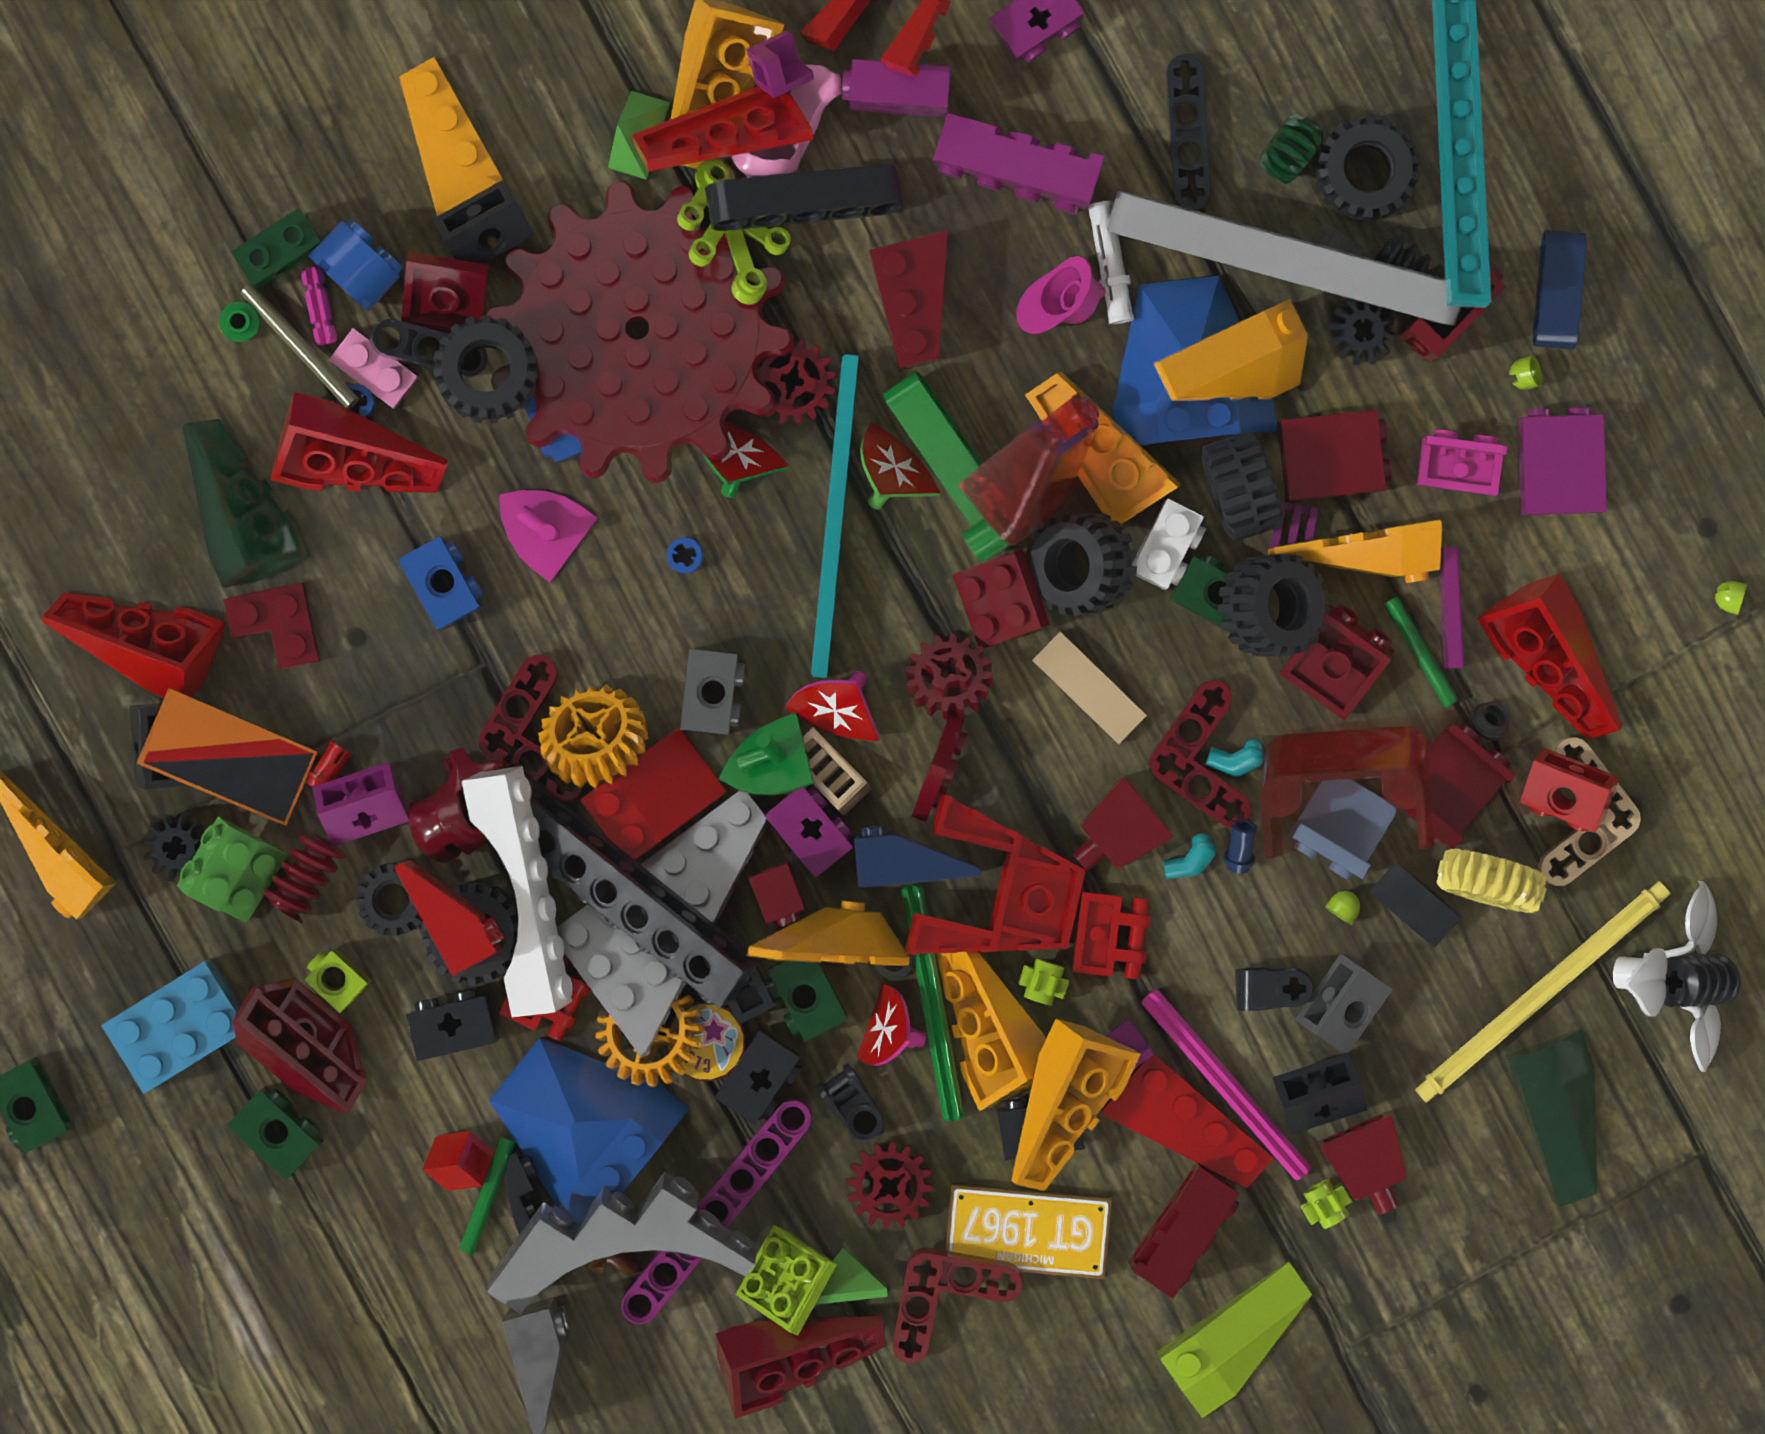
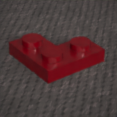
M304 583L223 599L231 639L271 631L279 670L320 662Z
M956 711L950 712L911 817L926 822L932 807L938 808L940 794H946L948 787L941 784L943 781L950 784L955 773L958 761L952 759V755L960 756L968 733L962 732L961 729L966 715L960 719Z

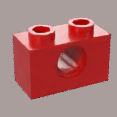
M1543 748L1533 761L1520 803L1529 806L1530 810L1538 815L1554 816L1567 821V824L1576 830L1596 832L1605 820L1619 777ZM1561 787L1572 790L1576 799L1565 797L1561 792Z

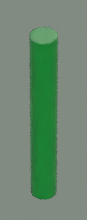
M1396 596L1384 603L1444 708L1458 701L1457 696L1399 597Z
M500 1137L459 1250L471 1255L475 1253L508 1165V1158L516 1143L510 1138Z

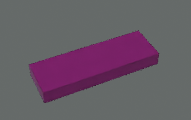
M1442 547L1440 570H1438L1443 669L1463 668L1465 665L1459 549L1457 547Z

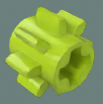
M1036 958L1033 968L1024 965L1018 982L1019 985L1026 987L1023 997L1048 1006H1052L1055 997L1064 999L1070 982L1068 979L1062 978L1065 968Z
M1325 1179L1311 1186L1303 1193L1308 1202L1300 1207L1311 1225L1319 1221L1322 1228L1326 1229L1349 1216L1345 1206L1350 1204L1352 1200L1342 1183L1333 1186L1330 1179Z

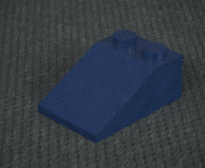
M886 826L863 827L862 835L854 836L859 888L981 876L980 868L977 864L898 833H886Z

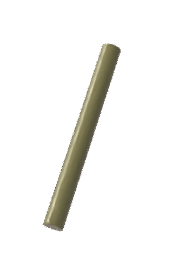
M250 283L241 291L240 294L346 409L352 408L359 401L355 393L258 289Z

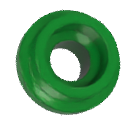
M233 302L222 310L219 317V326L224 336L234 342H246L257 334L260 327V317L257 311L248 303ZM238 314H242L246 318V324L241 329H235L232 325V319Z

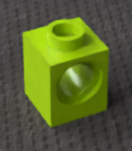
M337 948L333 949L329 954L322 950L307 965L306 968L311 973L304 980L339 1013L344 1011L372 981ZM329 967H338L344 972L345 983L342 988H332L327 984L325 974Z

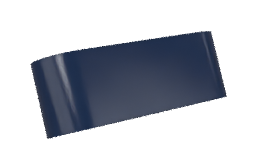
M1544 230L1533 323L1534 346L1573 350L1576 348L1587 246L1585 233Z

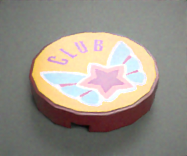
M700 1001L693 1003L689 1009L697 1008L702 1013V1016L693 1021L692 1024L697 1023L705 1027L703 1033L694 1034L693 1037L701 1041L703 1047L702 1049L691 1047L689 1053L697 1058L694 1064L685 1059L681 1064L686 1070L685 1076L695 1081L712 1082L726 1077L733 1071L745 1052L746 1035L742 1023L738 1024L730 1008L723 1006L719 1009L715 1005ZM675 1015L668 1029L679 1033V1021L677 1015ZM666 1045L668 1054L672 1051L674 1046Z

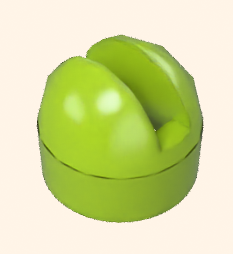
M1535 356L1521 358L1512 364L1509 375H1516L1517 377L1516 380L1512 381L1513 386L1522 390H1529L1542 385V371Z
M1738 581L1721 583L1715 594V601L1719 608L1738 615L1747 584Z
M1340 891L1331 897L1325 908L1341 920L1352 925L1360 913V901L1354 893Z

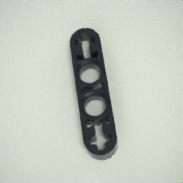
M1181 54L1171 60L1166 70L1173 198L1177 206L1200 211L1209 201L1211 192L1204 73L1198 58L1191 54ZM1181 63H1187L1189 70H1195L1196 75L1190 77L1188 87L1189 91L1197 89L1198 96L1184 94L1176 98L1174 97V91H1182L1181 77L1174 76L1173 71L1179 70ZM1184 102L1195 105L1198 110V119L1189 125L1179 122L1175 114L1178 105ZM1187 142L1197 145L1201 152L1200 160L1192 165L1184 164L1178 157L1179 147ZM1201 169L1203 177L1195 175L1194 187L1196 190H1202L1203 196L1198 197L1195 204L1191 205L1188 198L1181 197L1180 194L1188 187V177L1179 178L1178 171L1191 173Z

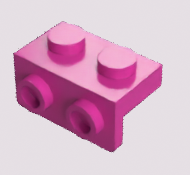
M1434 429L1433 436L1422 438L1416 485L1498 496L1503 455L1507 454L1508 446L1497 445V437L1474 435L1473 441L1458 439V432Z

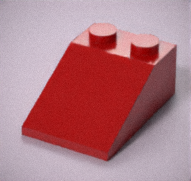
M679 727L638 757V766L627 765L625 767L627 770L626 777L619 773L612 776V785L605 781L580 799V801L607 838L636 860L725 794L727 790Z
M411 860L394 866L452 976L503 948L500 941L505 936L494 916L487 919L482 910Z

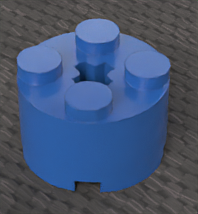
M351 218L346 223L341 220L309 254V257L368 312L399 280L401 276L398 273L404 267L380 245L374 251L369 246L374 239Z

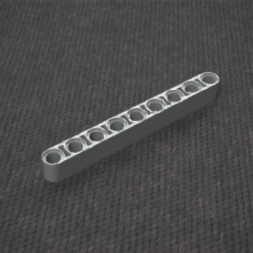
M1117 190L1107 231L1439 323L1456 326L1461 307L1447 306L1446 283L1443 278Z

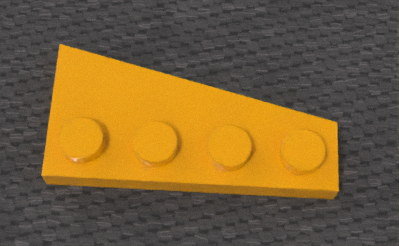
M435 57L400 75V83L437 216L503 180Z
M1062 371L1025 394L1101 512L1111 516L1110 521H1119L1123 524L1182 485Z

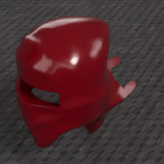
M464 747L451 750L449 752L450 758L444 760L448 781L435 794L422 800L410 802L408 818L412 837L417 848L424 852L429 859L446 863L459 857L461 852L470 855L477 848H482L486 843L490 842L485 834L470 821L462 780L479 772L501 769L504 767L502 761L493 760L479 764L471 761Z

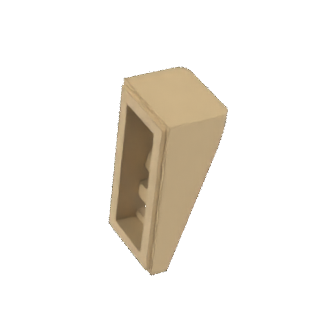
M813 727L803 736L807 753L817 743L822 747L809 760L814 781L813 785L842 815H845L872 787ZM830 756L833 760L818 775H815L813 771ZM841 767L845 772L827 788L824 783ZM853 779L855 783L838 799L836 795Z

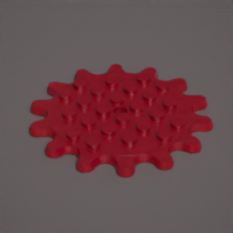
M625 181L615 182L606 191L605 211L598 218L591 220L579 216L575 209L568 204L559 203L554 205L547 214V222L554 234V241L550 249L544 253L537 254L523 248H514L505 255L503 260L506 272L517 279L521 285L520 298L513 305L494 306L485 313V315H491L492 319L499 320L500 317L506 319L513 327L516 325L521 329L523 335L529 339L536 356L538 379H536V390L532 397L537 406L534 417L526 426V439L531 445L541 448L548 446L557 437L562 435L575 437L581 444L580 470L589 478L603 476L615 456L629 453L638 458L643 476L652 483L664 482L672 472L671 458L673 452L684 444L695 445L707 458L719 461L724 459L731 450V442L724 429V422L728 414L741 409L755 415H765L773 409L775 404L773 392L757 379L756 370L763 359L785 356L791 352L794 346V336L790 330L767 323L762 315L764 303L769 298L781 293L785 288V275L781 269L774 266L758 269L764 274L767 281L765 293L760 301L755 304L748 305L739 302L734 297L731 289L738 272L725 233L716 245V253L712 261L706 266L694 264L689 258V250L693 242L698 238H702L708 228L700 225L696 230L688 231L683 229L677 222V215L681 207L685 203L691 202L696 194L688 186L681 185L675 187L661 208L650 211L638 204L634 188ZM685 213L688 219L696 220L693 214ZM743 233L745 241L747 242L750 237ZM697 249L699 254L703 256L708 255L704 249ZM746 279L750 285L757 286L753 281ZM637 320L647 322L649 325L648 334L639 340L630 338L627 335L630 322ZM510 363L500 367L493 373L491 385L494 390L502 386L508 379Z

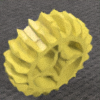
M1450 849L1445 851L1437 874H1439L1437 885L1446 892L1479 903L1517 912L1533 913L1539 911L1541 901L1543 902L1547 889L1545 888L1547 877L1536 869L1504 858L1468 850Z

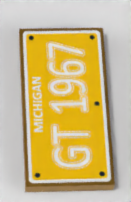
M951 1184L946 1251L1007 1261L1015 1264L1020 1272L1105 1279L1112 1198ZM961 1265L960 1267H971V1266Z

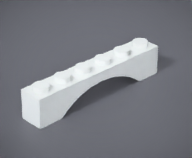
M523 766L479 772L462 780L469 818L485 834L499 853L510 875L517 901L519 918L517 943L512 962L504 976L512 1017L554 1013L572 1002L573 988L571 979L566 974L563 961L564 943L558 935L555 923L556 905L554 899L549 894L547 885V863L541 856L539 847V825L532 814L530 783L524 776Z

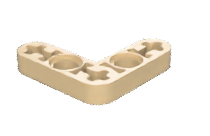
M1565 737L1554 746L1553 751L1565 756L1564 747L1566 745L1570 748L1580 747L1581 752L1577 755L1580 762L1588 765L1592 762L1595 768L1610 773L1590 746L1582 739ZM1618 783L1613 796L1616 793L1619 799L1612 803L1620 811L1629 810L1630 815L1626 818L1629 825L1626 828L1621 825L1614 827L1612 822L1616 817L1609 808L1605 820L1595 832L1600 839V847L1595 853L1589 855L1584 854L1580 850L1578 843L1581 835L1589 831L1575 829L1540 858L1538 869L1539 872H1542L1547 877V883L1555 886H1564L1572 882L1639 828L1641 822L1640 812ZM1570 844L1573 854L1581 859L1583 863L1577 866L1576 861L1571 860L1563 868L1566 873L1564 877L1556 874L1550 876L1548 873L1552 869L1550 860L1554 858L1562 861L1567 858L1570 853L1565 851L1564 848Z

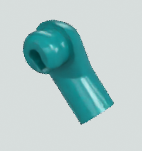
M1251 739L1246 742L1243 749L1234 754L1211 747L1205 766L1233 776H1242L1262 765L1265 760V746L1261 741Z
M1206 833L1197 834L1192 838V848L1186 857L1163 860L1165 879L1200 875L1216 854V846L1213 844L1212 837Z

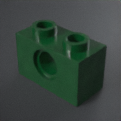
M297 208L231 251V254L252 286L261 290L309 259V254L323 240L307 215L300 208Z
M1204 553L1200 559L1193 556L1189 559L1188 566L1179 584L1175 586L1168 600L1222 628L1220 622L1224 620L1223 613H1218V605L1209 600L1208 588L1214 582H1222L1227 586L1224 580L1227 573L1221 571L1225 564Z
M782 960L768 968L767 971L770 977L764 981L775 1001L783 999L789 1011L783 1017L794 1037L801 1034L806 1042L848 1020V1015L820 962ZM805 984L815 990L816 999L811 1005L801 1006L794 1001L793 991L797 986Z
M38 1057L30 1059L0 1075V1112L3 1113L9 1124L6 1127V1132L15 1148L21 1147L24 1154L75 1127ZM21 1097H29L35 1102L36 1113L33 1117H26L20 1112L18 1104Z
M265 1086L256 1093L227 1126L284 1180H287L324 1140L318 1136L321 1132L320 1128L305 1115L299 1118L288 1108L292 1103L281 1091L276 1088L270 1091ZM272 1120H280L286 1124L288 1136L285 1140H276L269 1134L268 1127Z

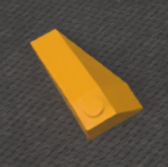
M695 0L685 33L671 119L754 88L756 84L746 49L782 33L784 24L731 3L718 0ZM703 161L682 166L697 169Z
M1441 520L1374 532L1279 546L1268 549V555H1298L1302 557V562L1309 561L1315 565L1388 577L1405 576L1406 583L1430 580L1429 571L1440 570L1442 525Z
M0 771V802L47 892L54 898L51 904L68 919L71 916L76 920L85 917L117 882L17 785Z
M978 951L936 953L945 998L953 1003L957 1024L951 1025L954 1038H960L965 1060L960 1062L962 1075L979 1111L990 1108L1032 1088L1038 1056L1046 1040L1042 1031Z
M1055 1019L1038 1056L1011 1181L1016 1185L1045 1191L1074 1154L1073 1145L1086 1128L1092 1131L1100 1120L1096 1115L1110 1098L1116 1101L1124 1091L1141 1054L1085 1026Z

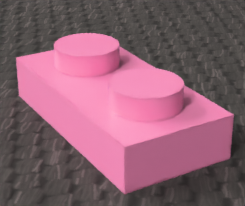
M354 328L351 329L329 359L330 362L361 385H364L393 409H396L419 378L398 361L377 354L372 349L370 340Z

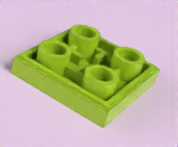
M773 1225L756 1256L754 1267L745 1276L735 1295L788 1332L799 1335L837 1264L782 1227Z

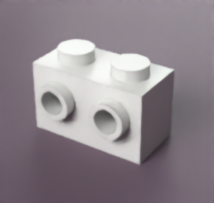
M1170 499L1164 500L1137 554V558H1135L1132 564L1137 566L1135 576L1163 590L1168 589L1170 583L1177 586L1188 564L1182 562L1189 547L1196 550L1205 533L1206 528L1200 526L1204 516Z

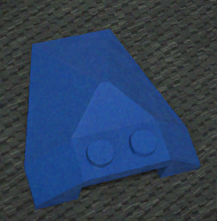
M1220 276L1139 284L1133 310L1135 320L1131 321L1112 408L1113 420L1141 447L1164 442L1237 435L1246 431H1251L1253 434L1276 432L1273 398L1259 400L1258 397H1245L1241 400H1230V397H1219L1210 400L1172 401L1154 363L1240 322Z
M539 1038L489 1101L523 1155L530 1156L538 1172L539 1180L555 1205L565 1210L572 1217L573 1221L578 1223L603 1187L613 1193H623L690 1107L659 1082L656 1087H650L647 1085L646 1078H644L640 1086L634 1085L631 1082V1075L625 1080L617 1076L619 1067L611 1070L602 1061Z

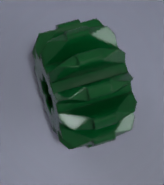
M1299 113L1290 115L1266 145L1259 158V166L1267 171L1266 174L1275 180H1280L1284 184L1294 181L1322 143L1323 130L1318 128L1316 123L1308 117L1304 118Z

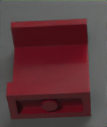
M1489 262L1492 302L1506 286L1500 281L1503 278V274ZM1470 307L1457 321L1456 326H1452L1442 337L1421 317L1412 322L1399 336L1429 363L1437 359L1486 308Z
M1378 410L1286 419L1277 422L1285 502L1386 491L1385 483L1391 482V466L1389 458L1383 459L1381 443L1387 442V427L1385 418H1378Z
M1448 723L1387 796L1390 801L1448 849H1455L1464 838L1461 836L1462 832L1505 781L1511 782L1515 777L1508 770L1512 763L1494 748L1489 753L1477 744L1481 737L1464 723H1461L1459 727Z

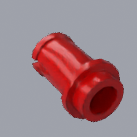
M330 741L329 746L313 772H307L310 777L306 783L314 787L337 779L349 757L351 758L353 754Z

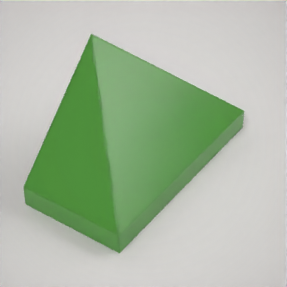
M631 91L617 124L608 169L647 180L650 171H648L634 147L632 134L665 122L670 102Z
M842 1248L832 1260L837 1266L816 1304L888 1297L887 1283Z

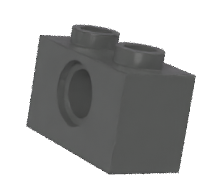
M689 649L681 730L729 735L731 727H738L741 703H733L735 687H743L745 663H738V654ZM711 680L719 681L725 688V696L718 704L708 703L702 695L704 685Z
M1340 953L1295 1020L1343 1054L1351 1051L1355 1043L1360 1039L1362 1033L1393 989Z

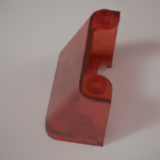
M1078 392L1043 421L1035 422L958 484L997 535L1007 544L1012 546L1018 544L1061 510L1066 503L1099 426L1097 419L1099 412L1096 406L1088 398H1082Z

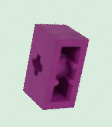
M1015 0L992 15L989 24L1015 63L1023 58L1029 63L1046 52L1047 48L1044 44L1056 36L1062 41L1081 28L1078 22L1083 19L1084 11L1076 0ZM1035 13L1039 18L1044 15L1048 17L1044 30L1039 26L1030 27L1032 14Z
M389 762L312 787L317 815L332 846L409 822L404 793Z
M813 785L808 790L804 787L793 791L764 816L816 878L853 848L849 839L854 834L840 817L832 821L823 810L828 805V802ZM808 817L812 822L817 819L822 822L819 828L821 836L818 839L813 835L805 837L801 833L805 828L802 822L805 818Z

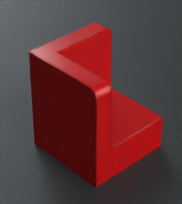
M471 1131L438 1135L434 1138L422 1170L448 1191L482 1187L495 1152Z

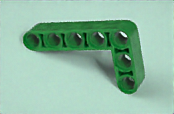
M915 370L883 393V397L893 414L972 526L963 532V537L971 551L982 563L987 562L1028 534L1025 523L928 382L918 371Z

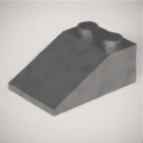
M555 1297L531 1303L521 1314L514 1309H509L502 1320L533 1434H544L548 1426L565 1336L567 1335V1329H570L564 1305L557 1306Z

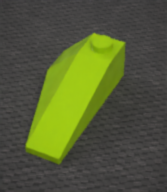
M1287 1261L1157 1351L1158 1356L1199 1415L1204 1418L1236 1396L1312 1294L1291 1263Z

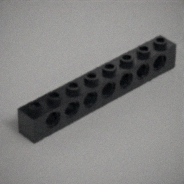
M512 763V764L507 765V766H505V767H503V768H501V769L513 768V767H518V766H517L516 764ZM524 772V776L528 779L531 787L530 804L533 817L539 825L538 842L541 856L547 863L548 875L561 880L574 891L575 896L580 901L592 905L605 916L606 921L611 926L624 931L636 941V945L642 951L652 954L665 964L667 970L673 976L691 985L698 991L699 996L705 1002L715 1005L720 1009L736 999L760 963V960L755 956L748 955L749 951ZM549 832L553 835L555 844L551 841ZM579 856L584 860L586 869L581 865ZM610 881L615 885L617 894L612 890ZM641 906L646 910L648 919L643 915ZM672 931L677 935L679 944L673 939ZM703 957L709 961L711 969L705 965Z

